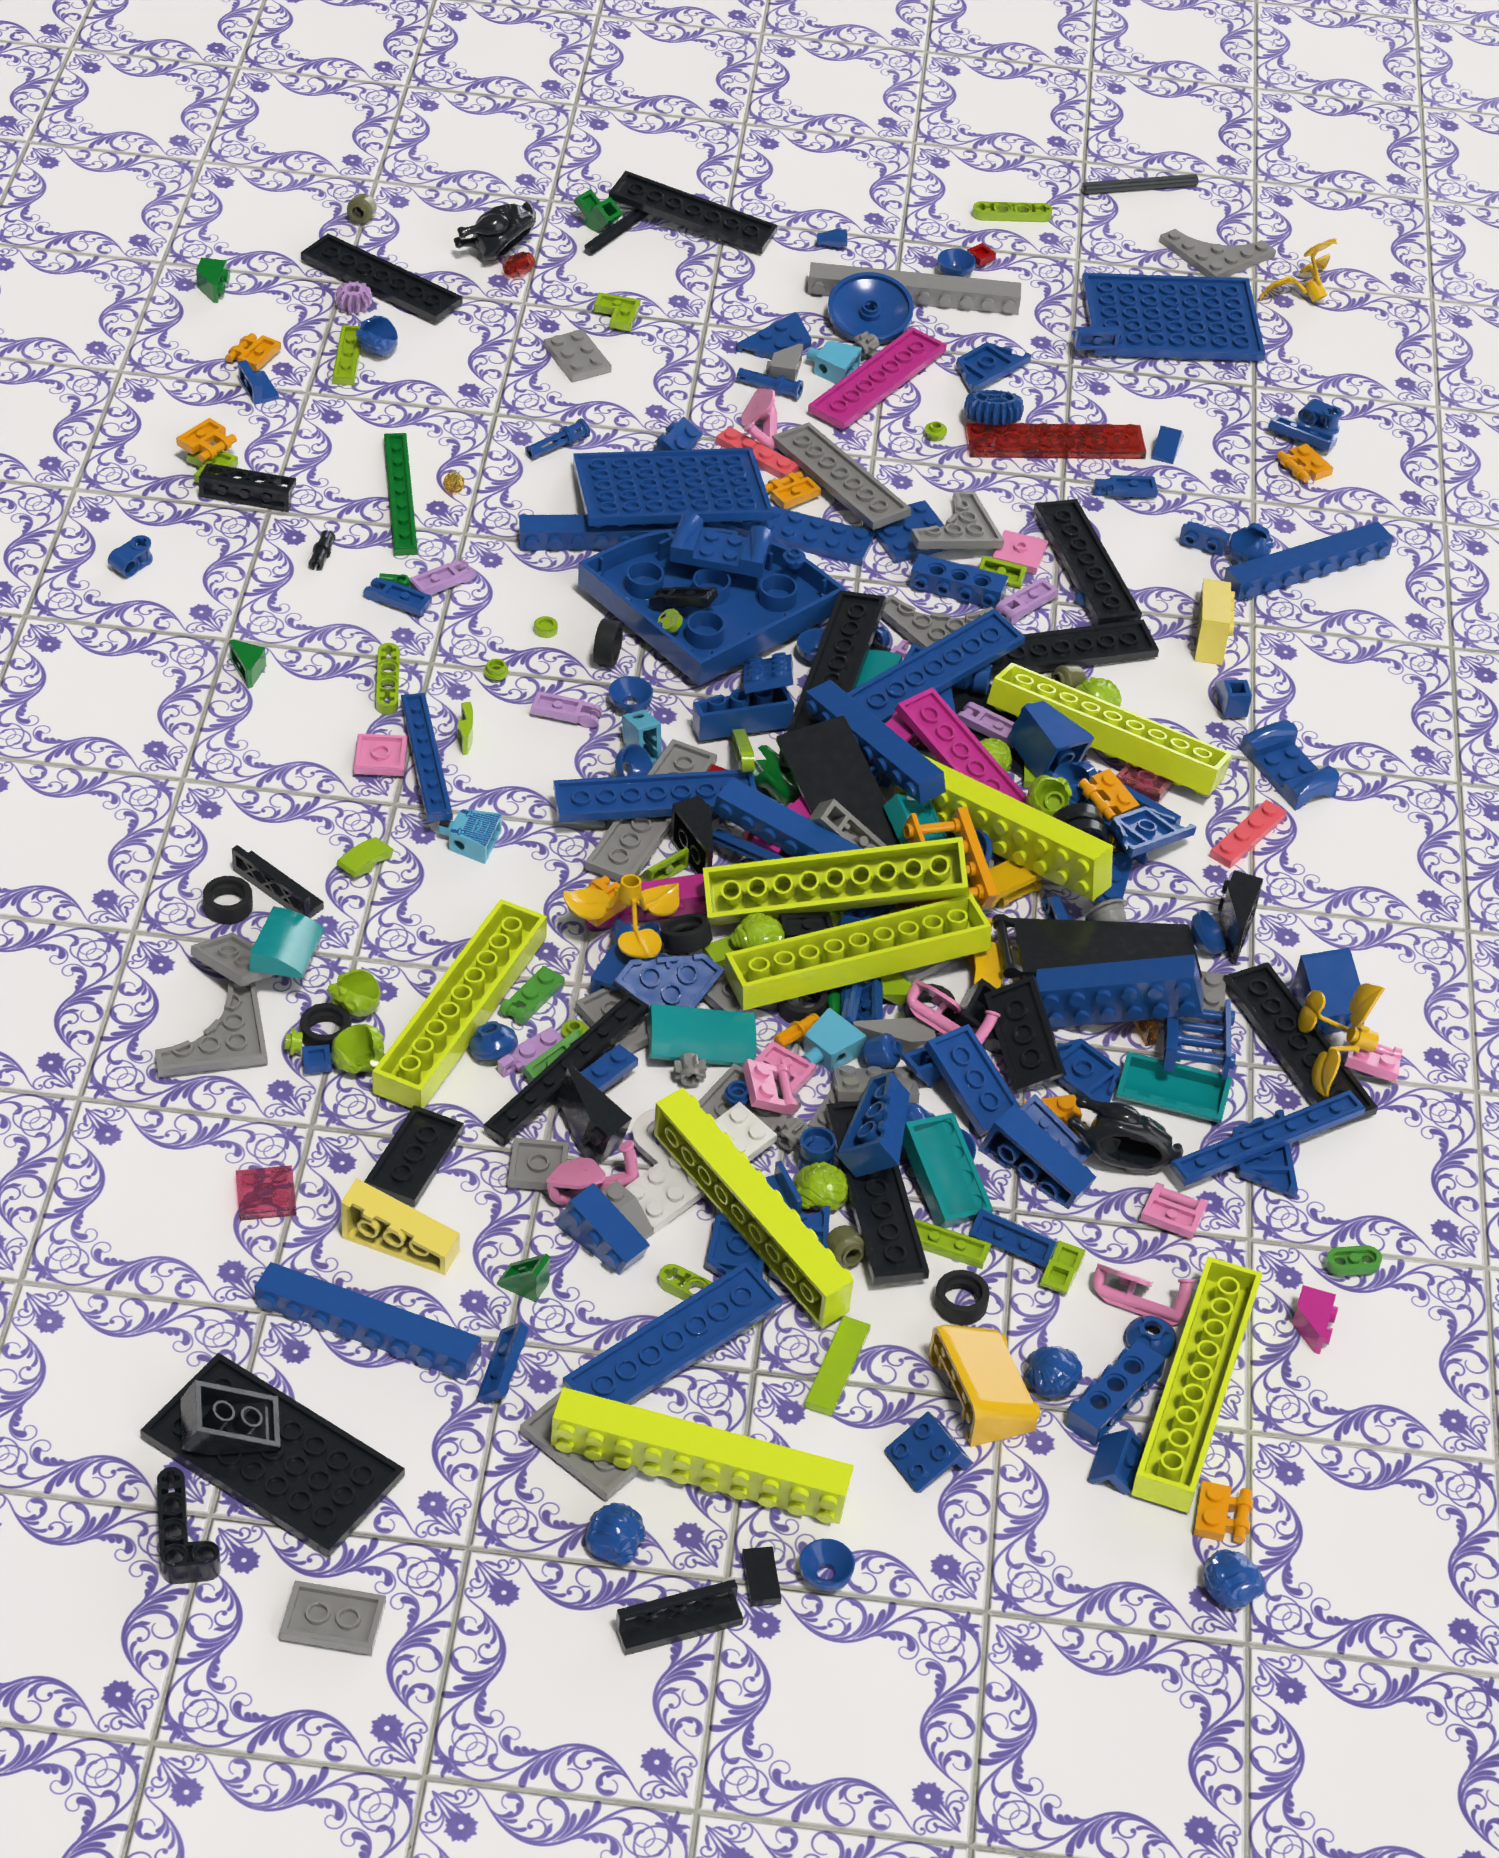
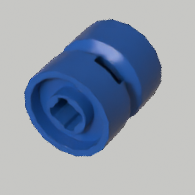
M988 664L954 684L953 688L962 690L971 688L974 693L986 695L993 665Z
M814 1126L803 1131L800 1136L798 1155L799 1170L815 1162L820 1163L824 1161L833 1165L836 1138L829 1129Z

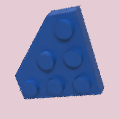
M704 953L689 956L657 957L656 959L645 960L634 959L628 962L613 983L627 994L630 993L648 1004L649 1008L651 1004L695 1008L724 969Z

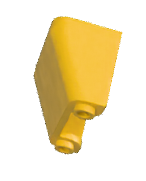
M948 1324L933 1327L928 1357L933 1368L939 1367L940 1370H946L961 1402V1417L970 1424V1431L965 1432L969 1446L974 1447L1036 1431L1037 1419L1040 1418V1408L1038 1403L1032 1400L1009 1353L1005 1335L1000 1334L997 1329Z

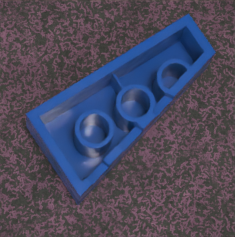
M786 687L746 694L741 688L732 690L731 695L726 697L720 694L694 702L692 727L699 741L727 736L732 737V729H745L746 734L774 729L781 730L789 727L794 715V701Z
M892 1071L870 1077L837 1153L839 1159L855 1177L870 1175L899 1165L910 1093Z
M1015 1104L994 1122L978 1151L985 1155L991 1153L998 1158L997 1163L1004 1168L1009 1165L1020 1173L1019 1177L1027 1183H1037L1041 1192L1067 1209L1073 1206L1089 1190L1096 1179V1176L1087 1166L1080 1163L1065 1147H1062L1046 1130L1037 1125L1026 1112L1020 1110Z

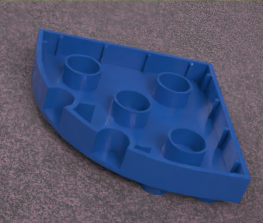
M703 527L705 530L738 535V531ZM671 529L646 533L620 542L579 562L578 585L698 686L713 680L715 677L742 663L748 662V659L776 645L782 644L791 637L830 618L839 591H846L842 585L807 558H805L801 568L790 569L786 567L782 555L784 552H788L790 548L772 541L771 551L766 558L762 578L669 561L670 545L674 537ZM715 587L718 593L717 598L711 605L702 609L697 608V606H687L684 608L666 606L663 610L654 609L649 603L650 598L655 595L659 588ZM667 609L677 610L683 618L682 625L673 633L667 632L662 627V623L658 622L661 613Z

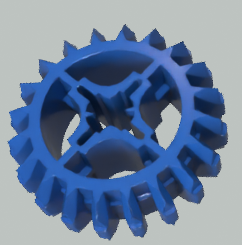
M986 389L984 391H973L968 394L964 402L966 417L973 422L977 421V423H984L986 425L1002 426L1003 424L1010 425L1020 421L1024 412L1022 397L1015 393Z

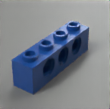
M919 553L911 569L909 588L985 608H995L1006 595L1008 576Z
M1138 1340L1130 1348L1125 1347L1120 1353L1117 1362L1114 1365L1109 1364L1102 1372L1101 1378L1096 1383L1093 1381L1089 1384L1084 1392V1396L1080 1400L1075 1399L1070 1404L1067 1410L1069 1417L1066 1427L1093 1446H1096L1101 1441L1102 1436L1106 1435L1162 1376L1166 1359Z

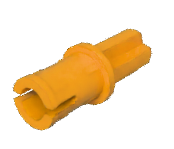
M812 1013L800 1021L791 1022L789 1028L774 1036V1042L786 1047L796 1040L803 1041L806 1032L820 1017L816 1013Z

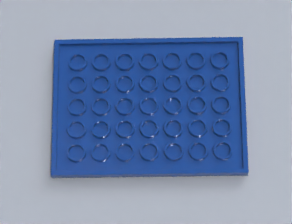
M1083 273L1082 275L1089 326L1120 328L1118 349L1094 350V356L1218 359L1229 361L1265 360L1266 353L1249 278Z
M752 448L573 453V464L588 526L601 528L605 525H616L619 527L634 524L649 526L651 524L672 525L679 523L681 515L685 513H695L703 519V522L713 524L721 521L740 523L750 520L756 522L773 520V509Z

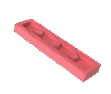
M728 427L716 436L715 444L723 448H752L758 467L779 479L783 478L787 473L799 471V466L794 461L732 427Z
M1266 799L1211 849L1209 857L1230 869L1285 819L1287 811Z

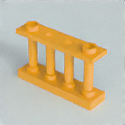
M967 807L957 808L950 821L921 825L916 813H911L903 826L904 837L908 839L909 843L925 841L924 834L948 831L954 833L955 838L963 837L967 877H970L973 886L969 888V894H972L978 900L981 909L990 908L998 893ZM956 897L927 900V903L931 904Z

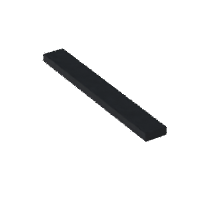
M630 993L625 995L483 1125L484 1131L503 1144L509 1141L558 1095L567 1068L570 1065L581 1072L594 1063L648 1013L649 1005Z

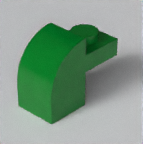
M591 189L577 196L573 201L586 217L583 223L594 231H600L613 224L623 214L611 197L601 202Z

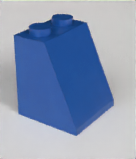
M1045 701L1027 703L1022 707L1021 713L1012 725V730L1007 739L1037 778L1041 775L1052 776L1060 763L1081 762L1094 737Z
M1343 948L1300 955L1292 987V993L1302 1007L1305 1005V999L1309 992L1313 990L1322 992L1325 996L1326 1004L1320 1014L1349 1028L1352 1027L1350 1021L1352 1014L1349 1011L1350 1001L1356 989L1360 986L1351 950ZM1319 1019L1317 1020L1316 1026L1323 1035L1343 1031Z

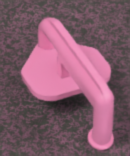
M759 388L744 409L741 416V424L745 427V432H748L758 442L773 450L776 446L772 435L777 434V411L774 403L775 391L773 389ZM759 418L763 420V432L754 425Z
M916 979L906 995L907 1004L914 1016L942 1034L960 1028L961 1026L942 1015L946 1007L960 1014L962 1011L960 1004L935 987ZM923 990L933 997L931 1002L939 1006L936 1011L917 1000ZM990 1010L985 1011L986 1017L975 1033L981 1044L984 1043L995 1026L997 1019L1001 1016L999 1013Z
M628 1140L620 1144L619 1151L623 1153L626 1171L606 1177L605 1172L591 1158H577L558 1165L546 1180L550 1199L554 1203L567 1206L571 1199L592 1183L601 1191L616 1180L624 1187L629 1185L639 1177L634 1142ZM560 1188L571 1189L565 1192H560Z
M1098 1263L1092 1281L1094 1290L1105 1302L1143 1316L1159 1317L1170 1325H1178L1182 1321L1191 1296L1192 1286L1195 1282L1194 1279H1178L1180 1283L1174 1306L1171 1308L1134 1295L1137 1283L1152 1286L1153 1282ZM1108 1272L1120 1276L1119 1283L1129 1286L1128 1291L1125 1292L1105 1285Z

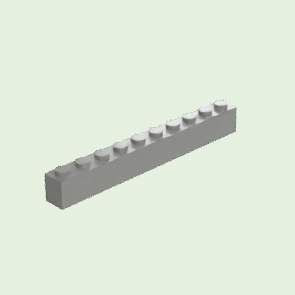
M815 262L810 264L808 295L829 296L834 286L847 276L861 272H876L888 275L902 283L909 291L914 305L1019 315L1021 300L1020 282Z

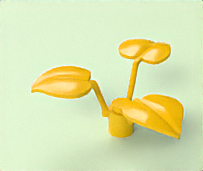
M1332 238L1316 244L1304 253V257L1310 255L1312 261L1299 271L1301 274L1310 270L1313 279L1305 283L1307 287H1304L1294 277L1288 276L1267 286L1259 296L1260 301L1268 291L1288 283L1296 284L1303 294L1308 293L1312 303L1326 297L1328 294L1320 280L1318 269H1326L1330 260V254L1321 256L1316 260L1315 256L1319 251L1328 248L1332 244H1337V239Z
M627 874L621 878L620 888H615V894L611 901L605 891L596 888L564 891L563 897L572 913L588 920L603 918L606 914V909H611L618 897L624 905L632 906L634 932L622 933L618 938V947L627 956L646 959L654 958L660 953L662 941L659 934L653 929L638 930L636 905L640 906L643 911L648 910L655 916H668L675 913L679 908V883L661 885L641 891V878L634 874Z
M1364 983L1356 989L1349 1005V1011L1352 1014L1350 1016L1352 1027L1350 1028L1320 1014L1326 1004V999L1322 992L1313 990L1308 993L1305 1005L1302 1007L1298 1017L1300 1031L1304 1033L1312 1031L1319 1019L1347 1032L1346 1040L1351 1045L1332 1046L1328 1049V1052L1322 1051L1318 1055L1312 1068L1311 1078L1313 1086L1321 1095L1329 1097L1330 1086L1341 1062L1339 1051H1354L1358 1053L1360 1049L1367 1052H1373L1379 1042V1034L1364 1026L1363 1023L1385 990L1384 987Z

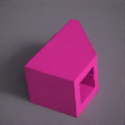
M1303 1285L1292 1324L1312 1351L1320 1354L1322 1345H1329L1333 1328L1328 1327V1323L1335 1322L1339 1307L1333 1306L1336 1294Z

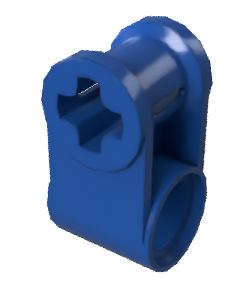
M1311 399L1298 413V419L1304 425L1330 435H1335L1340 430L1338 423L1339 418L1342 416V410L1337 406L1329 405L1318 399Z
M144 535L133 537L130 541L114 549L109 554L108 565L126 578L133 576L153 561V556L150 552L151 539Z

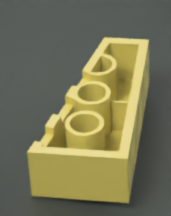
M1203 578L1199 600L1194 660L1196 662L1223 665L1228 636H1233L1235 624V592L1231 591V582Z
M357 1178L341 1201L343 1239L442 1275H446L460 1252V1233Z

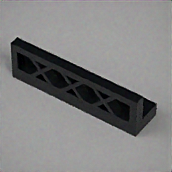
M207 463L199 476V497L289 512L291 509V493L296 486V478Z
M238 845L232 848L233 871L286 909L298 912L309 918H312L324 909V902L252 850L247 852Z
M735 1579L617 1609L616 1633L624 1655L743 1625V1616L736 1601L738 1586ZM728 1593L727 1595L717 1597L720 1594ZM636 1617L634 1619L625 1621V1619Z

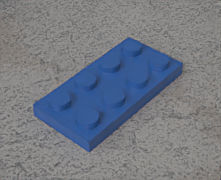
M780 652L771 655L772 658L762 659V657H753L748 659V662L744 663L743 686L745 694L793 685L792 655Z
M969 1024L931 1039L924 1045L980 1136L988 1133L994 1122L1014 1104L1018 1108L1021 1107Z

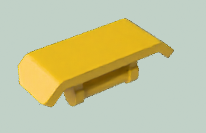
M1010 860L989 869L998 893L990 909L994 908L996 903L1000 908L1006 907L1010 902L1041 890V879L1044 877ZM971 880L968 883L969 888L973 887Z

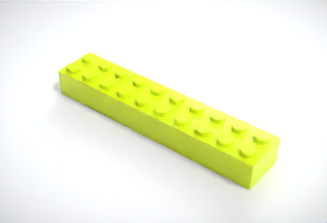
M1012 662L994 677L987 704L994 706L998 711L1009 712L1018 718L1022 707L1027 703L1045 701L1092 734L1094 740L1089 748L1100 750L1108 757H1117L1124 760L1130 766L1148 770L1154 776L1165 777L1175 785L1189 787L1200 795L1209 796L1225 778L1232 757V753Z
M926 757L944 772L946 792L930 800L940 822L950 821L957 808L967 807L974 828L982 830L989 836L992 842L993 853L1021 865L1091 901H1094L1112 886L1113 845ZM894 785L895 794L908 796L902 788Z
M963 837L703 868L707 918H709L711 926L742 922L749 914L758 912L770 915L772 918H779L780 914L831 912L969 895Z
M969 894L725 953L726 978L744 1011L991 950L992 926L974 896Z
M503 899L498 901L372 1071L374 1094L411 1109L414 1105L425 1108L468 1048L469 1041L476 1032V1029L486 1023L545 941L547 936V916Z
M682 1087L656 1102L654 1136L819 1326L824 1328L850 1311L854 1282L850 1271L841 1267L836 1261L833 1252L819 1242L816 1233L803 1224L797 1211L788 1207L781 1193L776 1189L773 1190L767 1183L764 1174L760 1170H756L750 1164L747 1155L734 1146L731 1137L719 1129L711 1114L704 1112L696 1097L689 1095Z
M1207 1257L1138 1467L1132 1496L1189 1513L1254 1306L1262 1272Z
M565 1387L562 1388L552 1418L551 1446H555L561 1452H574L584 1455L593 1461L603 1460L611 1462L623 1469L636 1466L638 1470L643 1471V1473L649 1476L659 1475L670 1478L678 1484L688 1483L700 1486L708 1492L718 1491L729 1494L732 1498L738 1500L748 1499L755 1501L767 1508L777 1507L788 1510L793 1515H807L817 1518L823 1523L840 1524L854 1465Z

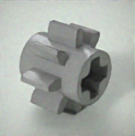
M865 331L854 337L856 343L853 346L862 348L861 358L864 357L867 360L878 353L876 349L879 347V340L874 334H868Z
M685 1053L680 1056L679 1060L674 1061V1078L681 1079L683 1085L695 1086L701 1082V1078H706V1060H699L698 1054Z
M793 1116L789 1120L784 1118L777 1125L780 1129L776 1132L777 1141L786 1150L795 1151L797 1148L799 1149L800 1136L803 1131L809 1128L807 1123L801 1118H794Z

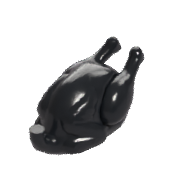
M528 201L522 205L526 212H522L519 205L515 203L493 207L485 211L478 218L475 225L459 227L457 229L459 237L453 239L455 247H473L482 253L484 260H498L529 234L536 223V211ZM473 234V237L465 238L466 236Z
M1080 1096L1076 1100V1106L1094 1111L1098 1115L1094 1118L1090 1127L1084 1124L1077 1115H1073L1067 1120V1124L1084 1137L1091 1151L1099 1160L1108 1165L1124 1168L1128 1173H1157L1162 1167L1169 1165L1171 1161L1182 1157L1184 1152L1180 1143H1175L1172 1146V1136L1166 1132L1164 1126L1148 1116L1139 1114L1135 1108L1124 1103L1099 1102L1086 1096Z

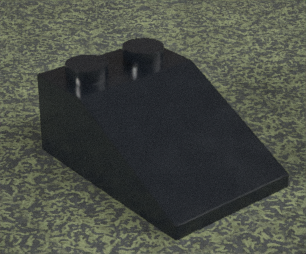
M700 795L672 805L670 841L678 851L685 847L689 849L688 865L695 874H702L703 868L712 867L713 811L708 803L706 804Z
M1236 870L1233 871L1231 879L1226 878L1221 893L1226 895L1221 897L1217 910L1222 912L1219 923L1226 940L1230 962L1234 965L1237 964L1254 919L1263 884V878Z
M983 978L966 991L960 1003L962 1011L960 1014L955 1012L951 1021L961 1027L969 1024L973 1032L976 1033L986 1017L985 1011L989 1010L984 993L996 988ZM993 1027L982 1046L987 1051L1003 1056L995 1028Z
M570 1065L567 1068L557 1098L578 1147L587 1158L593 1159L600 1165L619 1149L632 1118L574 1066Z
M195 1380L181 1398L182 1450L206 1455L279 1450L278 1397Z

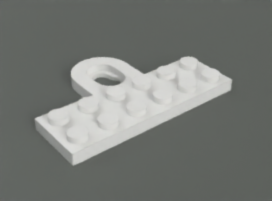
M738 1102L715 1120L719 1129L731 1137L734 1146L739 1151H743L749 1158V1161L777 1141V1134L741 1102ZM651 1109L642 1113L636 1119L633 1125V1142L637 1150L654 1166L625 1188L636 1196L655 1234L706 1194L666 1149L656 1144V1140L652 1137L655 1127V1109Z

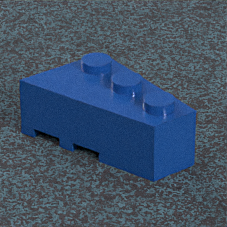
M594 1183L569 1201L556 1223L557 1227L618 1275L642 1258L650 1246L646 1239Z

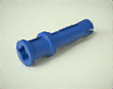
M741 367L737 372V376H740L736 378L738 382L773 389L777 395L786 394L799 400L803 392L804 382L802 380L786 379V376L783 375L774 377Z
M580 418L575 424L561 427L558 433L525 447V452L528 458L533 460L564 444L572 445L576 440L590 436L589 426L584 419ZM553 442V444L542 448L543 445Z

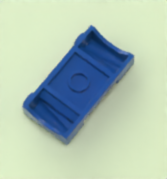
M685 513L681 515L670 545L669 561L762 578L766 558L771 551L772 531L765 526L757 525L751 527L748 536L744 537L714 530L703 529V519L695 513Z
M1282 720L1243 735L1240 750L1295 811L1317 796L1335 797L1340 779L1338 771L1329 765L1318 769L1295 744L1298 730L1294 723H1291L1289 720Z

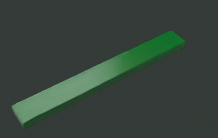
M385 433L384 447L394 556L418 555L407 434Z

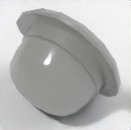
M1121 898L1103 901L1087 912L1085 921L1126 922L1124 907L1128 905V902Z

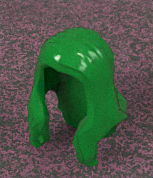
M761 745L758 749L766 759L755 761V771L753 772L755 783L760 788L767 789L779 803L787 807L789 803H794L801 796L800 790L792 773L781 771L778 753L767 745Z

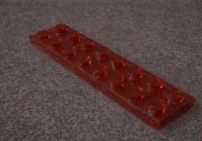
M975 422L966 423L965 426L970 458L1145 459L1147 453L1141 426L1134 424L1011 423L1010 425L1003 424L1001 426Z

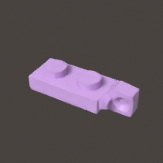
M549 1027L517 1045L511 1053L497 1061V1072L503 1078L515 1071L521 1072V1069L564 1038L552 1027Z

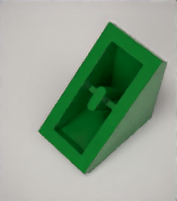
M234 639L229 640L230 660L247 688H252L266 667L265 648Z
M546 1253L510 1263L497 1284L501 1288L536 1303L550 1281L549 1255Z

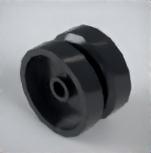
M1070 804L1062 807L1052 816L1102 841L1110 842L1103 816L1100 810L1091 804Z

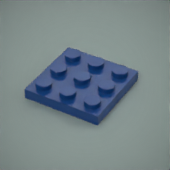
M925 500L908 504L911 507V516L874 530L865 524L870 531L875 532L876 540L894 564L915 559L919 553L931 555L946 551L942 549H916L910 538L911 529L935 525L941 527L944 525Z

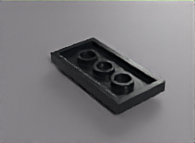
M1032 975L984 993L988 1009L1001 1015L997 1019L994 1028L1013 1089L1016 1093L1067 1075L1035 976Z
M414 1105L364 1182L402 1203L415 1207L464 1131V1123Z

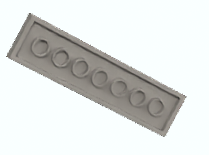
M808 422L772 435L775 446L794 461L872 530L911 516V507L811 423Z
M672 739L647 775L709 771L712 765L716 764L717 754ZM672 816L615 819L585 861V869L603 876L606 875L608 878L619 882L627 874L638 876L671 829Z

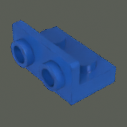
M1188 521L1181 528L1179 544L1222 557L1230 542L1231 534Z

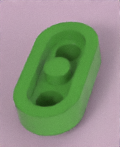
M1369 1245L1336 1247L1328 1252L1325 1265L1329 1272L1337 1276L1373 1274L1380 1268L1382 1255L1378 1249Z

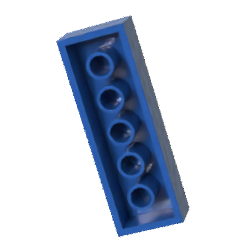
M1195 955L1037 969L1036 980L1052 1028L1203 1014V988Z

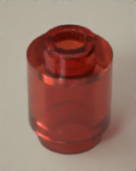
M524 251L506 257L503 262V271L510 278L528 273L535 267L533 255L530 252Z

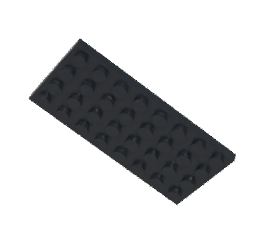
M219 1352L140 1430L143 1439L328 1557L405 1476L404 1467ZM195 1380L277 1396L280 1449L277 1451L206 1455L182 1450V1396Z

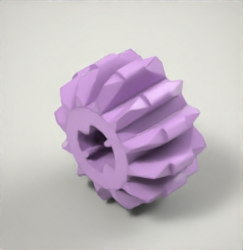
M349 281L347 284L341 283V286L337 287L336 291L337 308H340L341 312H349V315L352 313L359 315V312H366L368 308H371L372 304L371 289L366 286V283L360 284L358 281Z

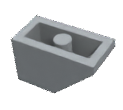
M796 344L774 352L772 360L767 361L766 374L774 377L783 375L786 376V379L796 381L802 363L803 344Z
M617 1180L602 1190L603 1194L645 1239L654 1234V1230L635 1195Z

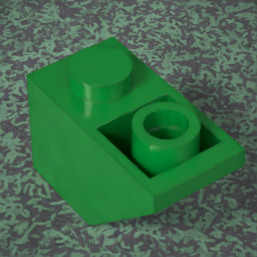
M201 257L196 269L197 288L213 303H218L220 296L225 293L226 282L229 283L230 270L227 269V260Z

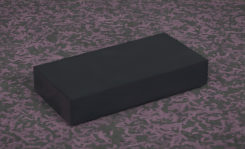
M773 1546L742 1549L750 1606L781 1604L782 1597Z

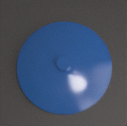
M861 272L847 276L834 286L829 295V319L841 335L852 341H855L854 337L865 331L868 334H874L878 338L879 344L893 341L909 328L913 317L914 304L909 291L898 280L885 274Z

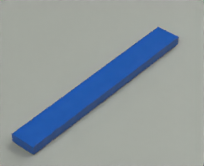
M425 693L401 695L402 710L427 822L453 820L452 808Z
M1348 1090L1171 1161L1170 1169L1181 1183L1187 1186L1364 1115L1366 1108Z

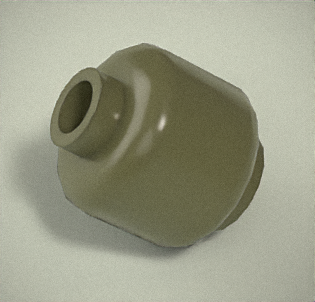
M365 193L354 196L347 205L349 218L357 224L369 222L377 210L375 200Z
M1060 665L1052 673L1051 679L1076 688V686L1087 680V676L1079 665Z
M843 1225L834 1228L828 1233L826 1237L828 1248L833 1252L836 1261L841 1267H851L861 1261L865 1254L864 1240L854 1228Z

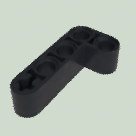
M176 1467L165 1468L157 1476L159 1545L163 1579L170 1584L214 1580L221 1572L219 1547L212 1541L189 1542L185 1476ZM174 1488L175 1492L169 1493V1489Z

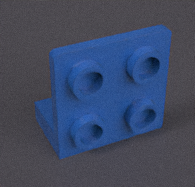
M929 1411L885 1448L887 1455L918 1493H921L950 1466L953 1467L957 1464L963 1470H967L973 1464V1461L942 1422Z

